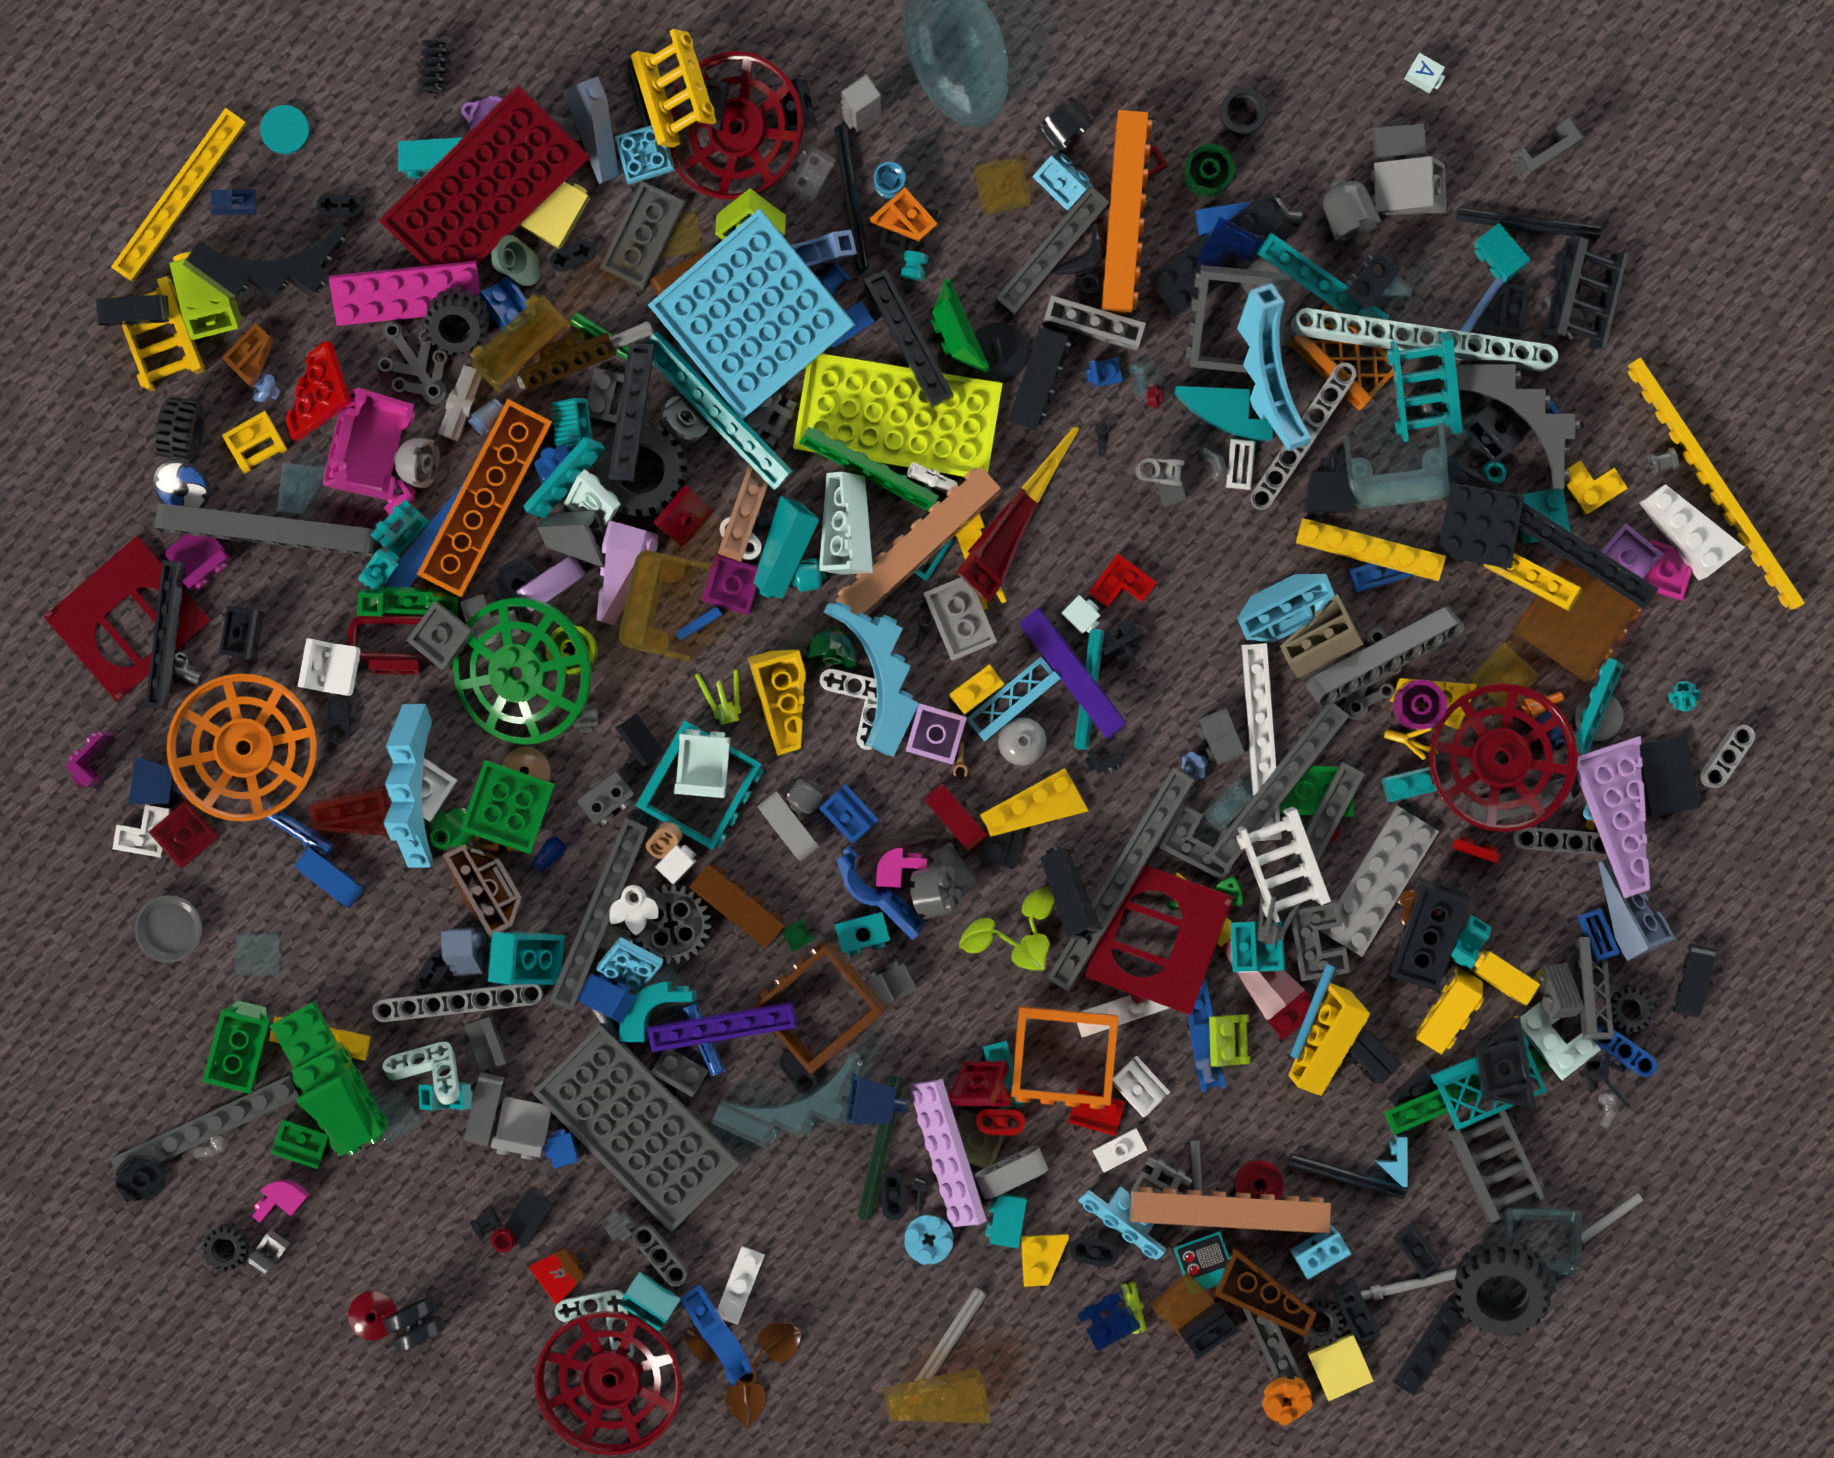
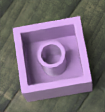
M919 703L906 751L953 765L967 717Z

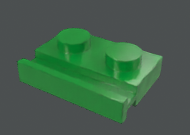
M282 1119L271 1154L318 1169L329 1136L326 1132Z

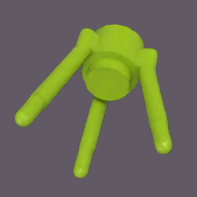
M734 670V706L732 702L726 701L721 682H716L721 700L718 708L700 674H695L713 710L715 720L719 719L720 725L738 721V714L742 713L739 705L738 670Z

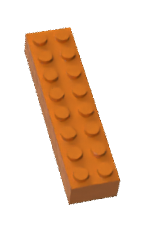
M1118 110L1116 120L1101 310L1121 316H1130L1132 310H1136L1138 303V292H1134V286H1138L1140 267H1136V261L1140 262L1142 254V243H1138V237H1142L1144 229V218H1140V213H1144L1146 194L1142 193V188H1146L1148 169H1144V164H1148L1150 144H1146V139L1150 140L1152 120H1148V112Z
M507 399L417 575L463 598L553 424L552 421Z

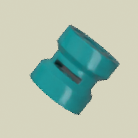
M905 251L904 260L906 264L902 267L900 276L924 281L925 271L923 266L927 264L929 256L920 252Z

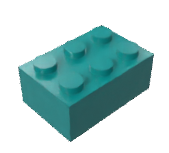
M492 932L488 982L509 985H555L562 969L564 935L538 932Z

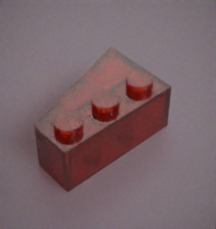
M385 786L314 800L308 806L314 830L350 832L390 838L384 825L390 809Z

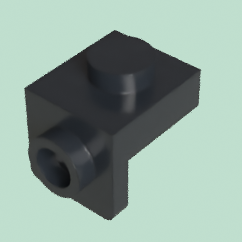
M1089 750L1086 752L1088 757L1084 759L1091 772L1095 770L1097 774L1105 770L1111 773L1121 768L1120 762L1124 761L1120 751L1097 762L1093 752Z

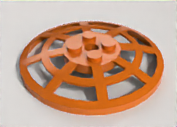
M254 674L225 675L210 680L198 687L178 708L171 722L167 738L168 764L173 779L180 791L202 811L229 821L246 822L260 820L285 809L298 798L307 786L317 759L316 730L304 704L283 685L269 678ZM255 682L269 686L274 690L266 702L254 697H237L233 683ZM223 685L227 699L211 707L202 717L189 709L203 694ZM282 695L286 696L297 707L305 720L307 728L296 731L292 730L287 718L276 708ZM239 704H251L263 709L256 721L242 718ZM229 707L232 721L226 723L222 728L209 721L219 711ZM271 714L280 721L286 733L271 736L264 726ZM183 718L197 725L192 737V755L177 758L176 739ZM203 730L215 736L213 750L200 753V739ZM309 737L310 758L302 778L290 770L296 754L295 741ZM241 741H247L250 744V752L246 755H241L237 751V745ZM288 743L286 764L282 766L272 759L274 746ZM216 760L218 765L224 770L217 782L213 781L207 774L202 763ZM195 766L200 778L211 788L204 801L198 798L188 787L179 768ZM266 768L278 774V777L269 785L259 789L256 778L257 774ZM232 776L246 777L249 792H236L225 787ZM285 779L297 786L293 793L284 801L263 811L261 796L275 790ZM220 794L233 799H251L253 813L233 814L218 810L212 806Z

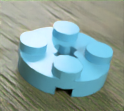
M925 1214L918 1216L907 1227L904 1241L905 1248L908 1254L919 1263L924 1265L936 1264L944 1260L953 1247L951 1227L944 1219L936 1215ZM925 1233L935 1235L936 1238L933 1240L934 1244L932 1246L928 1243H922L925 1239Z

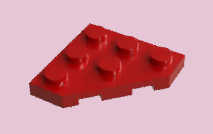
M324 341L307 355L305 363L308 366L304 378H299L294 396L297 397L292 410H288L285 418L291 439L301 440L351 404L331 342Z

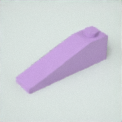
M608 522L602 545V553L606 554L605 567H601L600 575L604 576V585L599 591L597 621L611 625L615 624L653 559L654 552L658 546L659 535L621 523Z

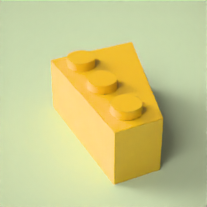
M1459 966L1454 970V979L1449 986H1444L1442 990L1444 993L1437 1003L1433 1004L1417 1030L1416 1039L1440 1054L1446 1048L1450 1049L1457 1038L1455 1036L1459 1029L1464 1030L1470 1021L1468 1016L1473 1009L1477 1011L1484 1001L1483 981Z

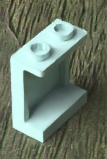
M686 729L685 734H679L680 745L674 794L724 798L726 795L730 738L725 737L724 732L710 731V736L700 735V730Z

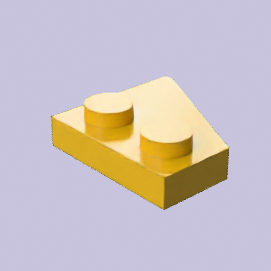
M1068 1234L1021 1236L1024 1287L1049 1285L1069 1239Z

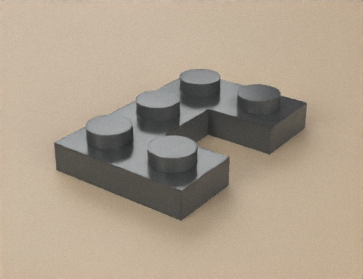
M1182 804L1158 847L1221 880L1226 879L1231 867L1228 871L1207 856L1213 847L1192 837L1203 815ZM1226 826L1223 827L1216 843L1228 829Z
M1338 900L1323 905L1317 903L1299 907L1291 921L1301 981L1321 978L1326 964L1335 967L1333 976L1350 973L1346 948L1340 947L1321 951L1318 930L1342 926Z

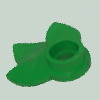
M440 808L432 822H429L432 829L429 839L435 849L446 850L451 846L460 847L464 844L467 845L473 840L475 835L460 830L466 815L465 808H456L447 814ZM444 833L447 837L444 843L438 841V835Z

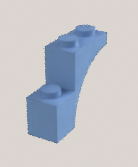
M851 230L832 232L812 240L791 245L809 268L823 263L841 261L857 254Z

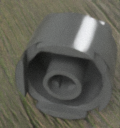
M941 865L917 870L912 873L911 881L915 880V888H911V897L917 913L924 914L923 919L955 913L957 904L962 903V894L953 882L955 880V871L952 866L946 867Z

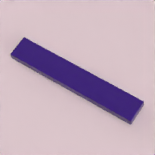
M1036 608L1019 623L1106 739H1110L1127 724L1040 608Z
M793 1002L648 1026L647 1031L651 1051L656 1052L797 1028V1021Z

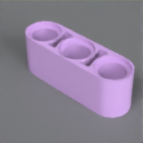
M567 556L516 592L519 597L532 598L546 603L587 573L577 558ZM527 607V609L529 610V612H532L533 610H535V609H531V608H528V607Z

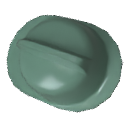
M514 235L504 236L490 252L492 264L496 271L508 275L517 283L523 286H531L540 278L538 256Z

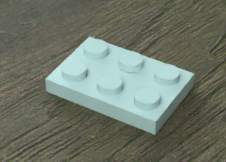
M584 470L578 475L564 505L571 512L596 511L606 531L608 522L613 519L620 503L612 492L607 491L600 484L595 475L589 474Z

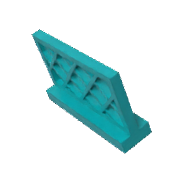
M1523 1036L1528 1065L1532 1072L1530 1076L1535 1079L1539 1088L1533 1091L1534 1097L1547 1092L1528 1049L1529 1043L1526 1036ZM1475 1056L1431 1075L1434 1084H1437L1456 1130L1515 1106L1502 1101H1494L1489 1111L1485 1112L1477 1108L1482 1096L1481 1087L1478 1090L1467 1085L1470 1076L1475 1073L1478 1074ZM1465 1078L1464 1083L1458 1081ZM1451 1083L1462 1086L1457 1100L1448 1096L1444 1086ZM1465 1089L1478 1093L1473 1106L1461 1102ZM1498 1102L1503 1103V1105L1496 1107ZM1459 1105L1472 1109L1468 1120L1461 1123L1456 1115ZM1475 1112L1481 1113L1474 1117Z

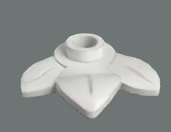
M631 885L623 890L621 899L612 904L610 922L611 924H617L625 921L631 932L638 935L645 928L647 918H658V906L654 900L646 897V893L641 887ZM632 893H636L638 895V900L636 902H632L630 900V895Z

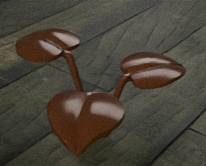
M771 1323L760 1331L758 1342L763 1349L759 1352L755 1362H750L753 1371L750 1374L747 1372L737 1380L739 1384L731 1386L726 1392V1408L744 1428H748L756 1421L766 1403L764 1388L759 1383H754L756 1380V1368L759 1366L764 1353H767L770 1360L782 1363L790 1360L798 1349L802 1330L791 1323ZM696 1326L686 1330L685 1339L687 1346L696 1358L707 1363H713L719 1359L711 1346L701 1336Z

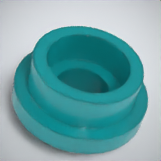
M1489 461L1483 466L1481 474L1498 485L1506 478L1507 471L1503 463L1498 461L1494 464L1493 461ZM1492 468L1498 471L1497 477L1490 476L1489 472Z

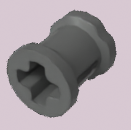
M1673 447L1668 448L1665 452L1655 455L1650 453L1647 456L1653 475L1672 467L1676 469L1679 467L1678 457Z

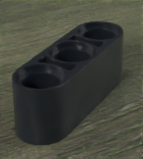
M167 295L96 299L97 325L100 326L169 322Z
M1690 943L1687 947L1689 950L1688 957L1684 959L1681 971L1683 977L1682 982L1678 984L1675 996L1678 998L1676 1006L1673 1005V1012L1699 1018L1703 1010L1716 952L1715 949Z

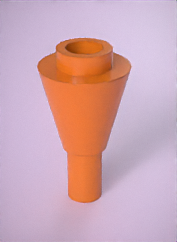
M1560 691L1546 697L1554 704L1564 700L1563 694ZM1530 698L1521 699L1518 707L1519 710L1529 714L1534 719L1547 710Z

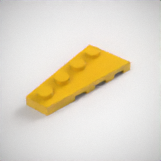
M1064 768L979 816L992 837L1088 812V809L1067 770Z

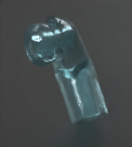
M1134 362L1129 369L1130 375L1136 376L1133 393L1137 396H1142L1147 386L1146 367L1142 363L1140 365Z

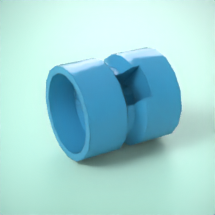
M884 162L875 170L874 188L881 197L892 199L906 186L905 172L899 164Z

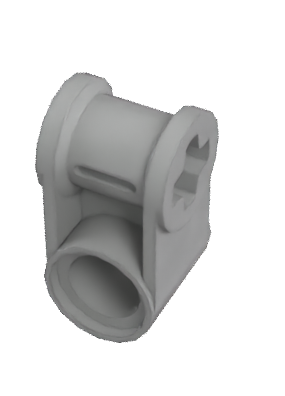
M1148 458L1136 465L1135 472L1142 481L1182 486L1180 477L1184 461ZM1145 463L1151 464L1154 468L1153 475L1150 477L1145 476L1142 472V466Z

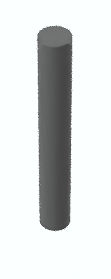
M1190 1140L1192 1190L1202 1191L1200 1140Z

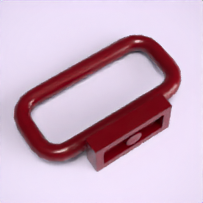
M382 614V617L357 616L349 624L347 645L357 647L358 628L362 624L418 625L424 615ZM360 651L359 661L369 662L368 669L372 674L421 675V663H431L422 653H372Z

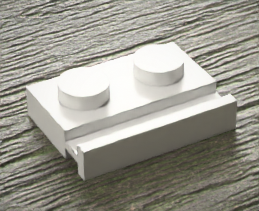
M1137 1056L1113 1077L1112 1084L1142 1117L1147 1116L1170 1093Z

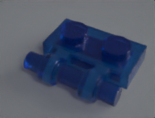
M1120 1291L1113 1295L1109 1293L1103 1297L1102 1301L1096 1304L1091 1303L1085 1306V1310L1078 1313L1081 1322L1088 1319L1092 1320L1094 1325L1087 1328L1086 1331L1097 1351L1141 1328L1130 1306L1122 1310L1120 1309L1118 1303L1124 1300L1123 1294ZM1109 1309L1112 1315L1102 1319L1100 1313Z

